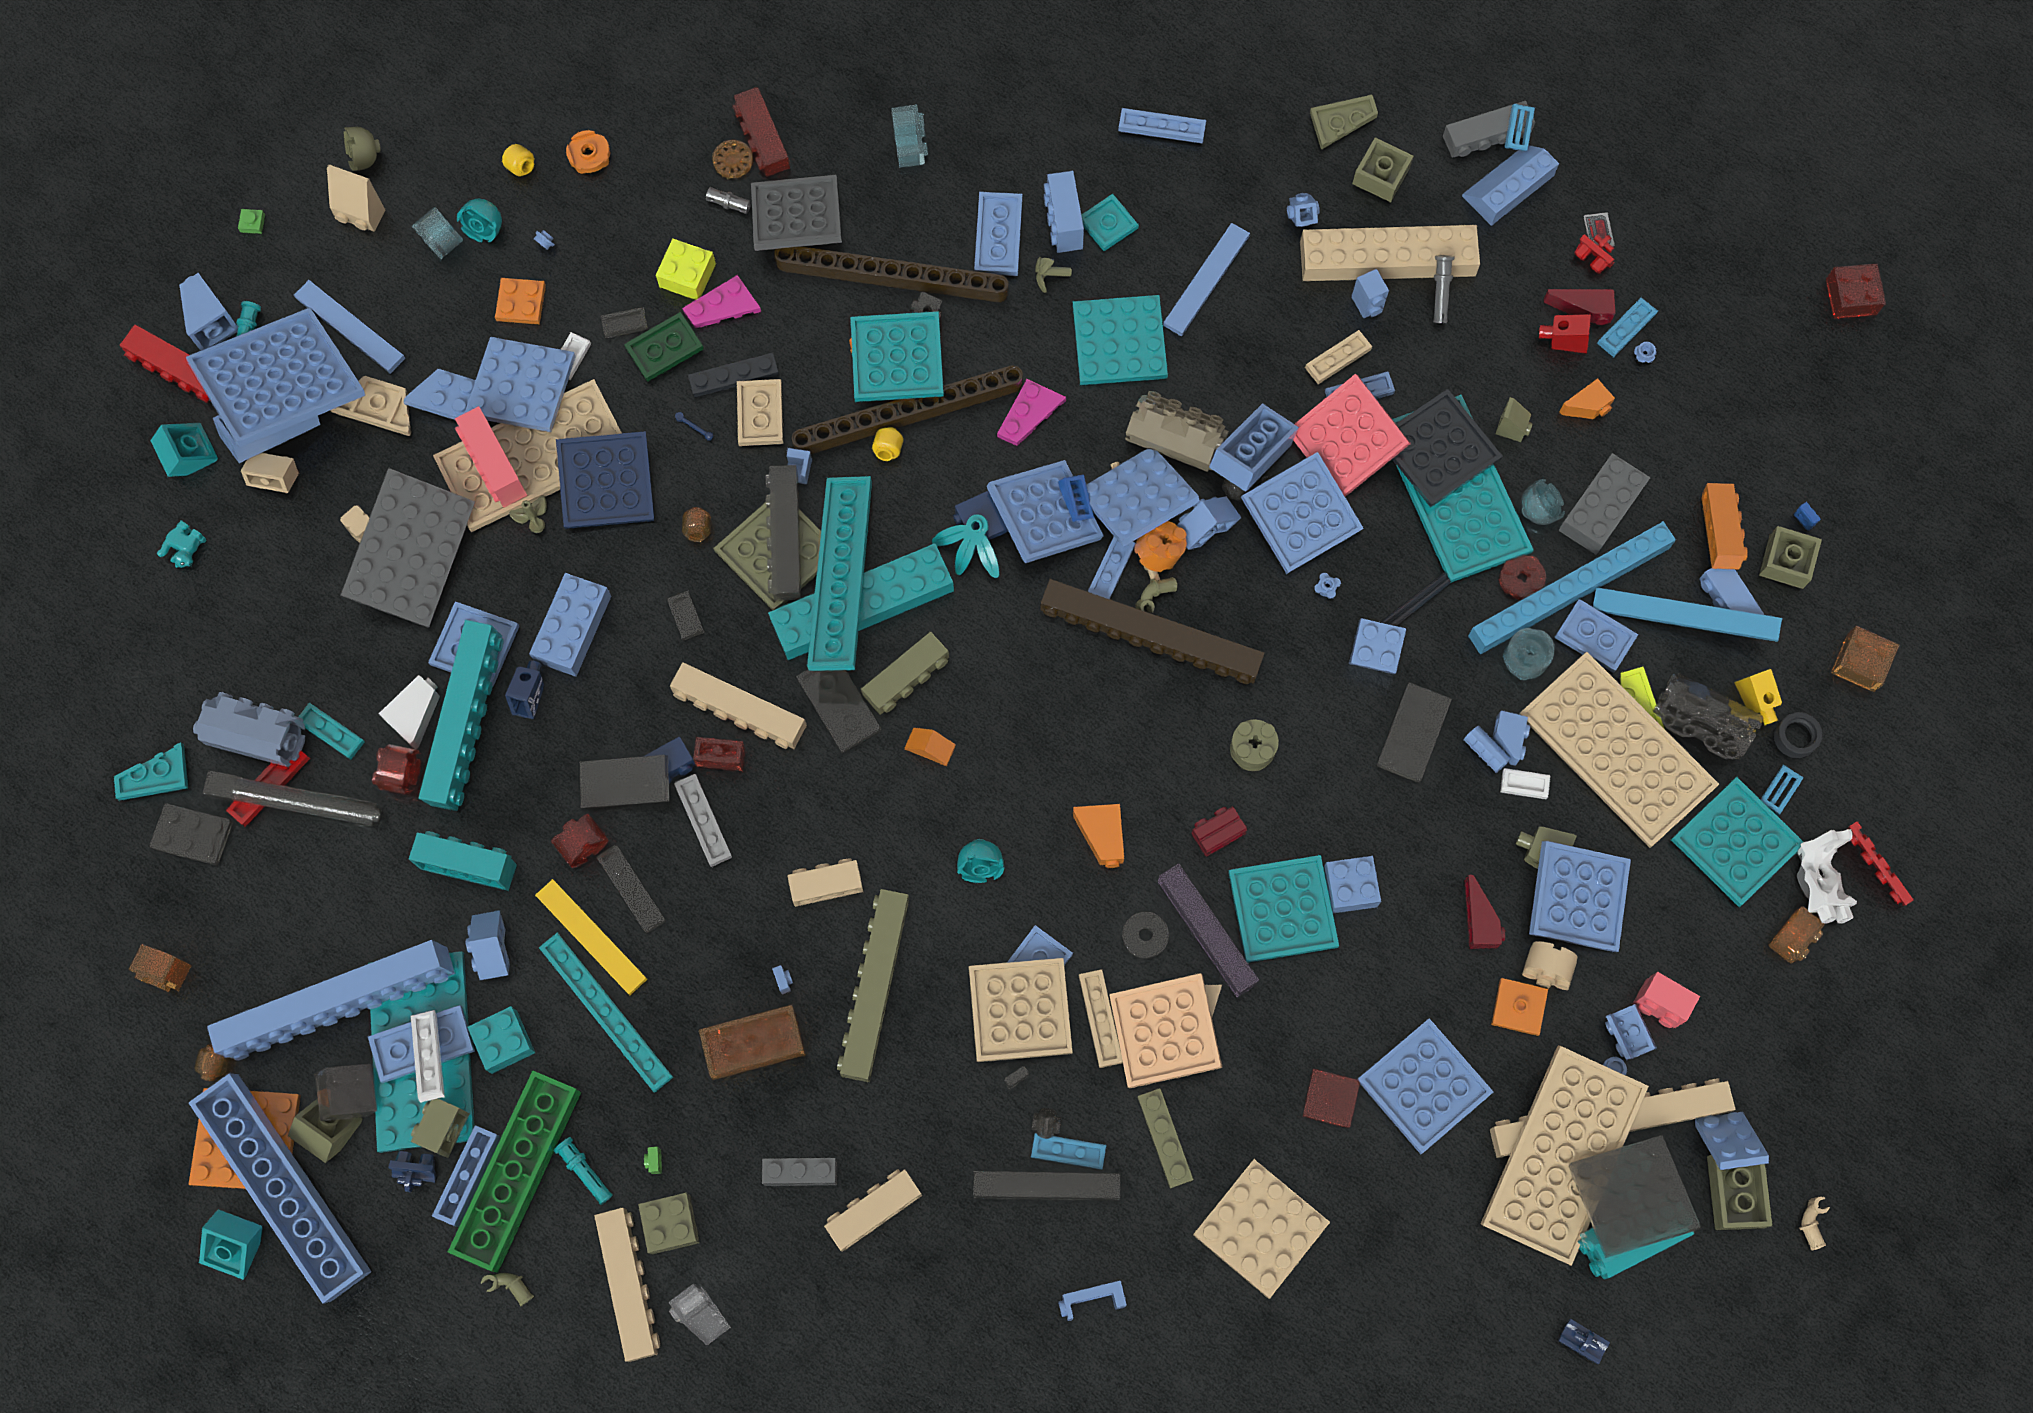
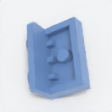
M1636 1004L1606 1016L1608 1020L1605 1022L1606 1027L1611 1035H1615L1618 1042L1616 1048L1621 1057L1630 1060L1657 1048Z

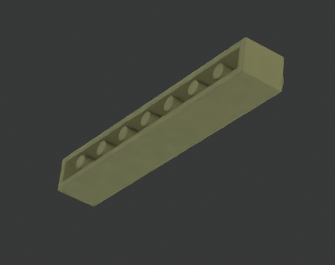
M881 889L880 895H875L873 909H876L874 918H870L868 931L871 932L870 940H865L863 954L866 955L864 964L860 963L858 977L861 978L859 987L855 986L853 1000L856 1001L854 1010L850 1009L847 1023H850L851 1026L849 1033L845 1032L842 1046L846 1047L844 1056L839 1057L837 1070H841L840 1075L842 1077L870 1082L908 908V894Z

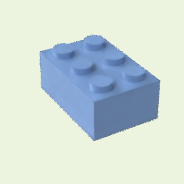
M1073 171L1047 174V183H1044L1045 207L1048 208L1047 219L1052 231L1050 232L1052 245H1056L1057 253L1083 249L1084 228Z

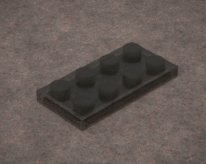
M1408 683L1376 766L1420 783L1452 699Z

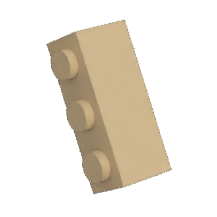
M852 859L840 860L838 864L832 866L820 864L815 866V869L806 871L804 868L792 871L793 874L788 875L795 907L863 892L858 864L856 860L852 861Z

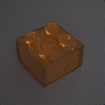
M1856 626L1847 634L1831 673L1875 692L1884 684L1899 645Z

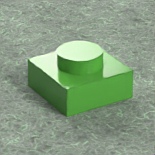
M241 209L238 225L239 231L242 233L262 234L265 218L263 210Z
M649 1147L648 1154L644 1155L645 1169L649 1168L651 1174L662 1173L661 1149L658 1147Z

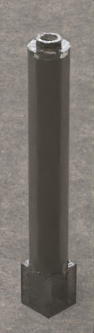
M208 771L203 794L212 798L246 802L374 826L375 822H379L382 809L378 808V803L249 780L213 771Z

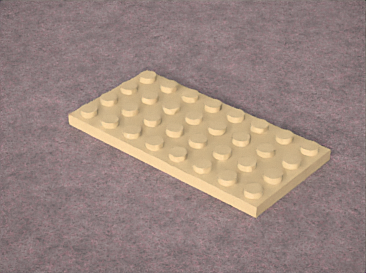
M594 379L564 393L552 432L503 423L492 427V431L528 495L503 508L500 501L495 503L463 441L433 456L450 491L475 501L467 522L469 530L473 532L508 515L512 510L522 508L521 504L525 500L533 503L541 496L546 497L560 490L556 439L622 433Z
M1588 652L1582 655L1519 714L1528 717L1527 723L1649 848L1719 785Z
M1558 1045L1481 1224L1572 1266L1580 1247L1577 1241L1581 1239L1580 1234L1587 1231L1649 1086Z

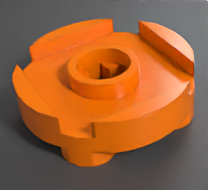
M587 130L575 134L571 138L572 141L569 146L567 145L566 154L572 167L581 174L596 172L609 164L610 148L604 136L595 134L594 131ZM589 148L593 152L590 155H584L585 149Z

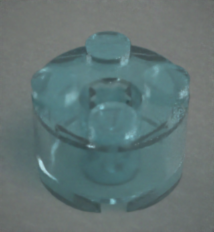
M436 207L429 210L412 225L414 230L440 259L445 257L463 241L462 237Z
M1521 629L1513 635L1503 654L1505 665L1513 675L1521 680L1537 678L1545 672L1553 660L1554 643L1550 636L1542 630Z

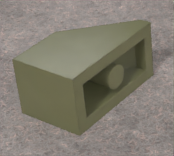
M1510 397L1501 415L1496 434L1521 442L1524 435L1528 436L1533 424L1529 422L1531 413L1514 398Z

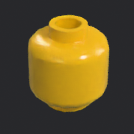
M513 144L504 151L502 163L513 174L524 176L532 171L534 156L522 145Z
M881 428L876 432L872 445L873 452L883 461L897 458L902 448L903 436L895 428Z

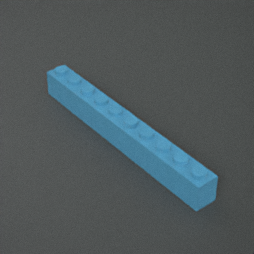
M1661 522L1476 625L1468 636L1478 652L1482 654L1590 594L1596 588L1606 585L1665 552L1676 539L1666 524Z

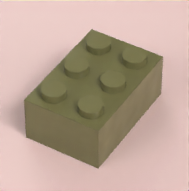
M1707 1156L1715 1230L1771 1227L1772 1219L1765 1164L1720 1170L1713 1156Z

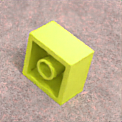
M672 239L656 273L659 287L695 300L699 299L716 265L713 252Z

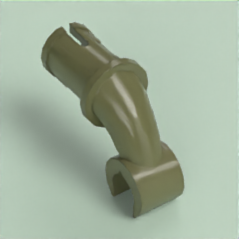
M1173 577L1163 580L1151 579L1150 584L1144 589L1141 599L1137 601L1135 608L1144 611V606L1146 605L1147 612L1153 613L1154 603L1151 601L1153 596L1156 597L1166 592H1175L1177 590L1176 579Z
M493 1273L484 1276L481 1284L488 1279L494 1281L493 1286L487 1292L498 1289L500 1285H505V1288L510 1289L520 1306L534 1297L521 1280L522 1276L510 1273Z

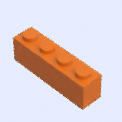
M1707 483L1702 494L1712 569H1740L1742 562L1747 559V547L1743 545L1745 533L1744 529H1741L1740 526L1742 514L1741 511H1738L1737 507L1739 495L1735 493L1734 484Z

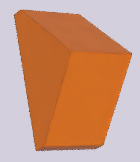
M913 728L905 750L947 766L956 744L934 730Z

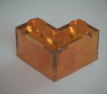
M141 944L129 970L136 973L134 978L169 992L170 988L179 991L191 965L165 952Z

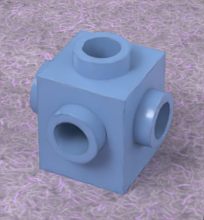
M1300 193L1296 197L1289 198L1290 205L1287 206L1288 218L1292 219L1296 226L1304 227L1318 223V201H1315L1307 193Z

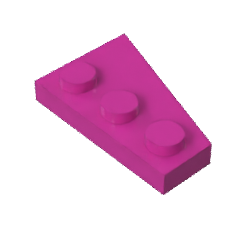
M738 275L682 308L694 328L719 323L721 320L734 317V319L739 318L743 314L751 312H761V308Z
M1027 379L1000 427L997 437L1018 446L1036 429L1037 425L1045 418L1047 419L1059 405L1061 406L1066 401V397Z

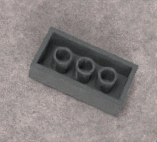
M1612 453L1567 516L1559 531L1597 555L1650 477Z

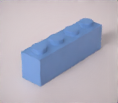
M475 1125L432 1217L456 1227L460 1226L501 1139L500 1136Z

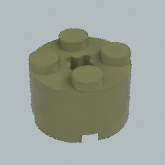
M1248 720L1242 722L1236 728L1231 740V756L1241 768L1248 771H1259L1269 765L1274 759L1278 749V736L1274 727L1264 721ZM1251 742L1256 743L1257 748H1253Z

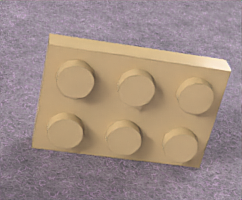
M781 379L737 381L739 446L783 444Z

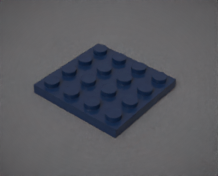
M646 431L556 439L565 529L654 521Z

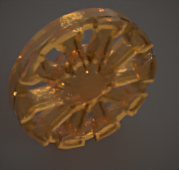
M725 141L718 145L713 153L714 167L723 177L729 179L742 177V175L750 170L753 164L752 152L741 141Z

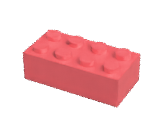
M478 406L455 418L459 425L455 429L495 503L500 501L503 508L528 496L480 407Z

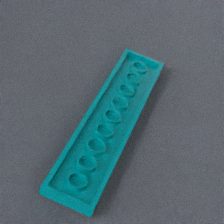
M871 476L827 478L807 664L809 671L855 670L872 488Z

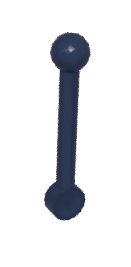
M681 412L675 414L678 422L683 421L703 434L707 440L713 439L712 432H706L686 419Z

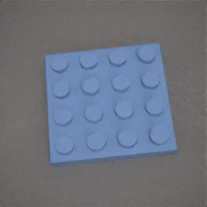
M490 337L465 413L479 406L487 421L552 432L576 358L575 353Z
M1152 449L1144 450L1086 485L1090 498L1089 504L1093 512L1123 547L1200 502L1199 496L1158 451Z
M1318 452L1241 496L1286 574L1364 529Z
M1065 460L991 481L986 486L1024 563L1101 540L1103 537L1095 518L1076 522L1072 521L1058 484L1059 480L1073 476ZM1077 493L1073 494L1074 498L1079 497ZM1081 501L1075 502L1076 506L1082 505ZM1084 509L1077 510L1078 515L1085 514Z
M1542 841L1529 934L1619 952L1631 859Z
M1430 1018L1357 1079L1420 1154L1424 1153L1493 1093L1491 1088Z

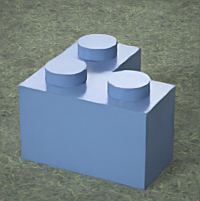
M1227 496L1221 498L1213 497L1210 500L1201 499L1200 502L1193 505L1194 509L1184 514L1179 519L1180 522L1177 526L1186 531V547L1189 550L1201 547L1215 533L1228 531L1241 519V516Z
M500 911L472 915L471 925L467 927L469 938L466 939V947L468 953L472 952L473 971L478 972L480 980L508 975L509 958L504 944L505 927Z

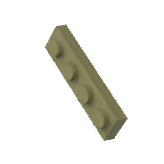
M1161 1089L1139 1095L1137 1098L1170 1189L1193 1181Z

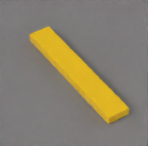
M553 879L535 895L629 995L647 980Z

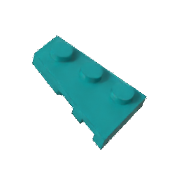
M180 742L169 751L161 752L155 755L153 759L143 764L139 763L114 776L116 799L125 800L188 788L184 744Z

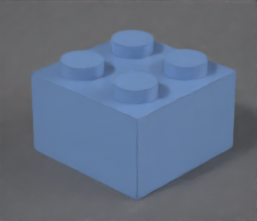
M1361 618L1358 623L1349 664L1395 674L1406 628Z
M1373 856L1326 862L1323 869L1332 913L1378 907L1381 903Z

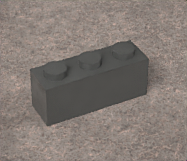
M836 1158L762 1159V1184L765 1186L837 1185Z

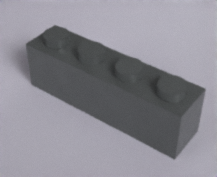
M1526 101L1516 103L1518 105L1528 106ZM1512 105L1446 125L1443 138L1452 158L1466 156L1478 149L1485 150L1494 144H1505ZM1518 110V112H1517V118H1516V124H1515L1513 139L1515 138V133H1516V128H1517V122H1518V116H1519V110ZM1525 111L1524 113L1523 126L1520 138H1523L1528 111ZM1533 118V121H1532L1531 132H1532V129H1533L1534 124H1535L1534 118Z

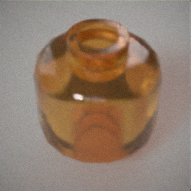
M698 507L686 511L682 516L683 535L693 542H700L707 538L711 533L710 514Z
M207 1044L206 1047L198 1051L194 1069L197 1073L201 1074V1079L215 1081L216 1077H222L226 1074L230 1057L214 1053L212 1044Z

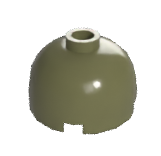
M345 127L346 154H349V157L353 160L348 161L351 170L358 171L369 168L374 164L377 153L380 152L379 140H374L372 133L365 128Z

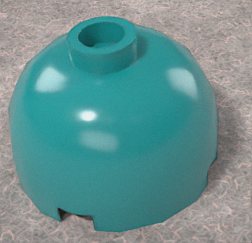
M485 199L470 200L457 213V222L460 220L463 225L461 230L478 242H482L483 239L491 242L501 229V213L493 203Z
M977 839L966 844L958 855V874L961 873L962 879L973 883L987 882L986 878L994 876V880L999 878L1004 871V860L1000 849L995 844L983 839Z

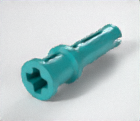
M249 301L241 302L242 311L240 318L236 321L238 326L236 337L256 329L257 324L255 321L261 306Z
M571 1137L565 1139L553 1151L556 1154L559 1153L567 1163L566 1167L568 1170H574L599 1204H604L613 1196L612 1193L609 1192L586 1163L585 1154L578 1151L572 1143L573 1139Z

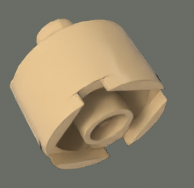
M1534 942L1530 948L1522 975L1537 980L1536 984L1544 988H1550L1551 985H1554L1557 988L1569 990L1577 963V955L1563 947L1561 951L1553 948L1554 944Z

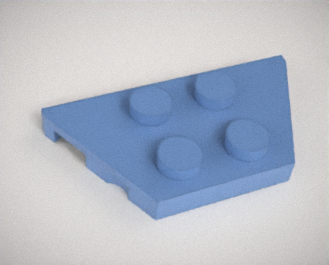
M437 369L404 398V404L455 420V418L465 413L475 380Z

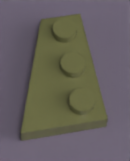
M1372 95L1311 108L1310 115L1321 149L1377 118L1378 111Z

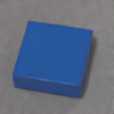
M1807 502L1802 504L1794 513V516L1807 531L1812 529L1821 520Z

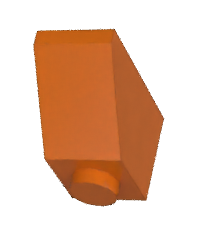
M1596 379L1567 400L1559 412L1565 416L1594 419L1599 414L1601 416L1607 414L1612 409L1611 404L1615 398Z

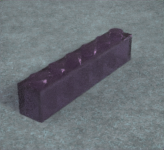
M1178 863L1161 874L1158 883L1236 997L1257 985L1259 979L1180 864Z

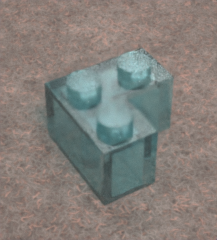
M917 105L891 108L899 168L925 164L924 156L928 155L926 142L922 143L921 137H925L923 113H918Z

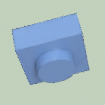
M781 965L772 968L780 992L782 994L790 992L789 985L793 982L789 971H784Z

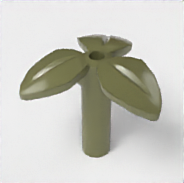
M1039 257L1035 272H1038L1036 280L1039 288L1046 293L1044 277L1047 275L1071 276V268L1051 267L1054 260Z
M541 496L532 504L525 500L521 504L522 508L509 512L512 519L518 523L523 524L531 520L529 529L532 532L540 533L543 531L545 523L544 520L537 518V516L545 513L547 508L546 499L544 496Z

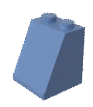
M199 273L188 277L180 284L186 333L200 351L221 343L238 331V326Z

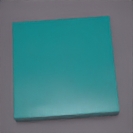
M1113 194L1081 215L1083 227L1103 251L1137 230L1139 226Z

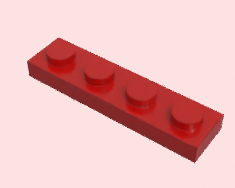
M300 750L299 758L296 761L290 760L289 763L291 765L289 767L271 763L226 811L246 827L310 758Z

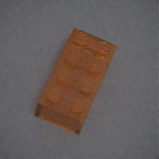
M792 1005L699 1030L709 1075L713 1080L806 1055L795 1010Z

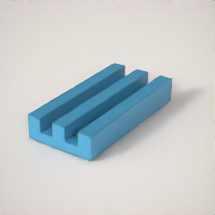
M1518 104L1512 105L1505 148H1513V150L1524 152L1528 150L1534 107ZM1518 110H1519V116H1518L1517 128H1516V133H1515V139H1514V143H1512V141H1513V135H1514V129H1515V124H1516V118H1517V112H1518ZM1525 111H1528L1522 145H1520L1519 142L1523 126L1524 113Z
M1785 765L1781 766L1760 800L1770 810L1774 811L1777 816L1780 815L1803 777ZM1784 772L1788 775L1769 802L1767 800ZM1791 778H1795L1796 780L1779 806L1774 805Z

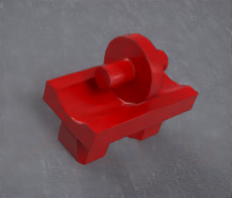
M1584 234L1580 238V244L1575 251V255L1583 261L1590 253L1597 258L1590 264V267L1599 274L1607 266L1610 268L1614 264V258L1603 250L1605 249L1609 253L1613 251L1614 247L1609 244L1612 237L1607 235L1603 239L1596 235L1593 240L1599 244L1597 245Z

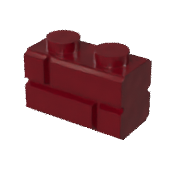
M1233 806L1229 809L1222 807L1214 813L1215 817L1208 821L1206 818H1203L1194 824L1195 828L1192 830V836L1206 857L1246 834L1247 828Z

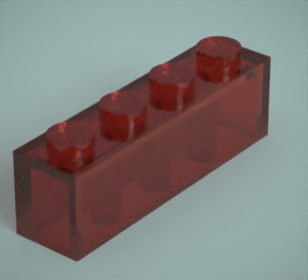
M758 87L734 95L736 104L732 106L736 117H741L743 121L740 125L744 135H749L750 140L747 141L751 152H756L758 156L755 160L759 170L763 169L767 177L790 168L788 156Z

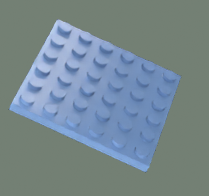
M311 308L186 357L189 366L239 448L365 396L364 389Z

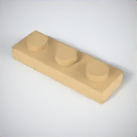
M1358 330L1307 363L1305 368L1317 384H1320L1371 351L1372 346Z

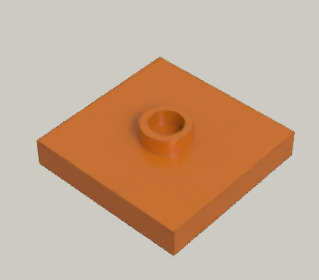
M1501 978L1491 1025L1539 1036L1548 989Z

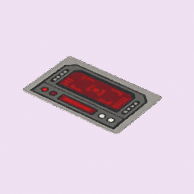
M1608 213L1584 215L1588 238L1599 245L1593 240L1595 236L1599 235L1604 239L1609 235L1612 237L1609 244L1612 247L1615 246Z

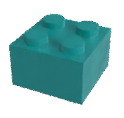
M512 1006L467 1027L485 1070L491 1074L535 1053L517 1010Z

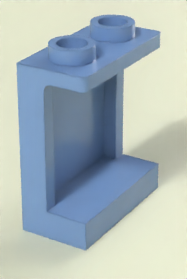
M1121 1280L1063 1294V1300L1059 1301L1062 1317L1067 1316L1068 1321L1073 1320L1070 1305L1112 1295L1115 1310L1124 1308L1126 1301Z

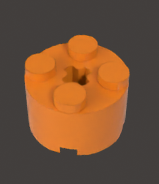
M1166 521L1139 537L1135 543V553H1138L1141 558L1139 560L1141 564L1155 572L1171 569L1186 549V531L1174 523Z

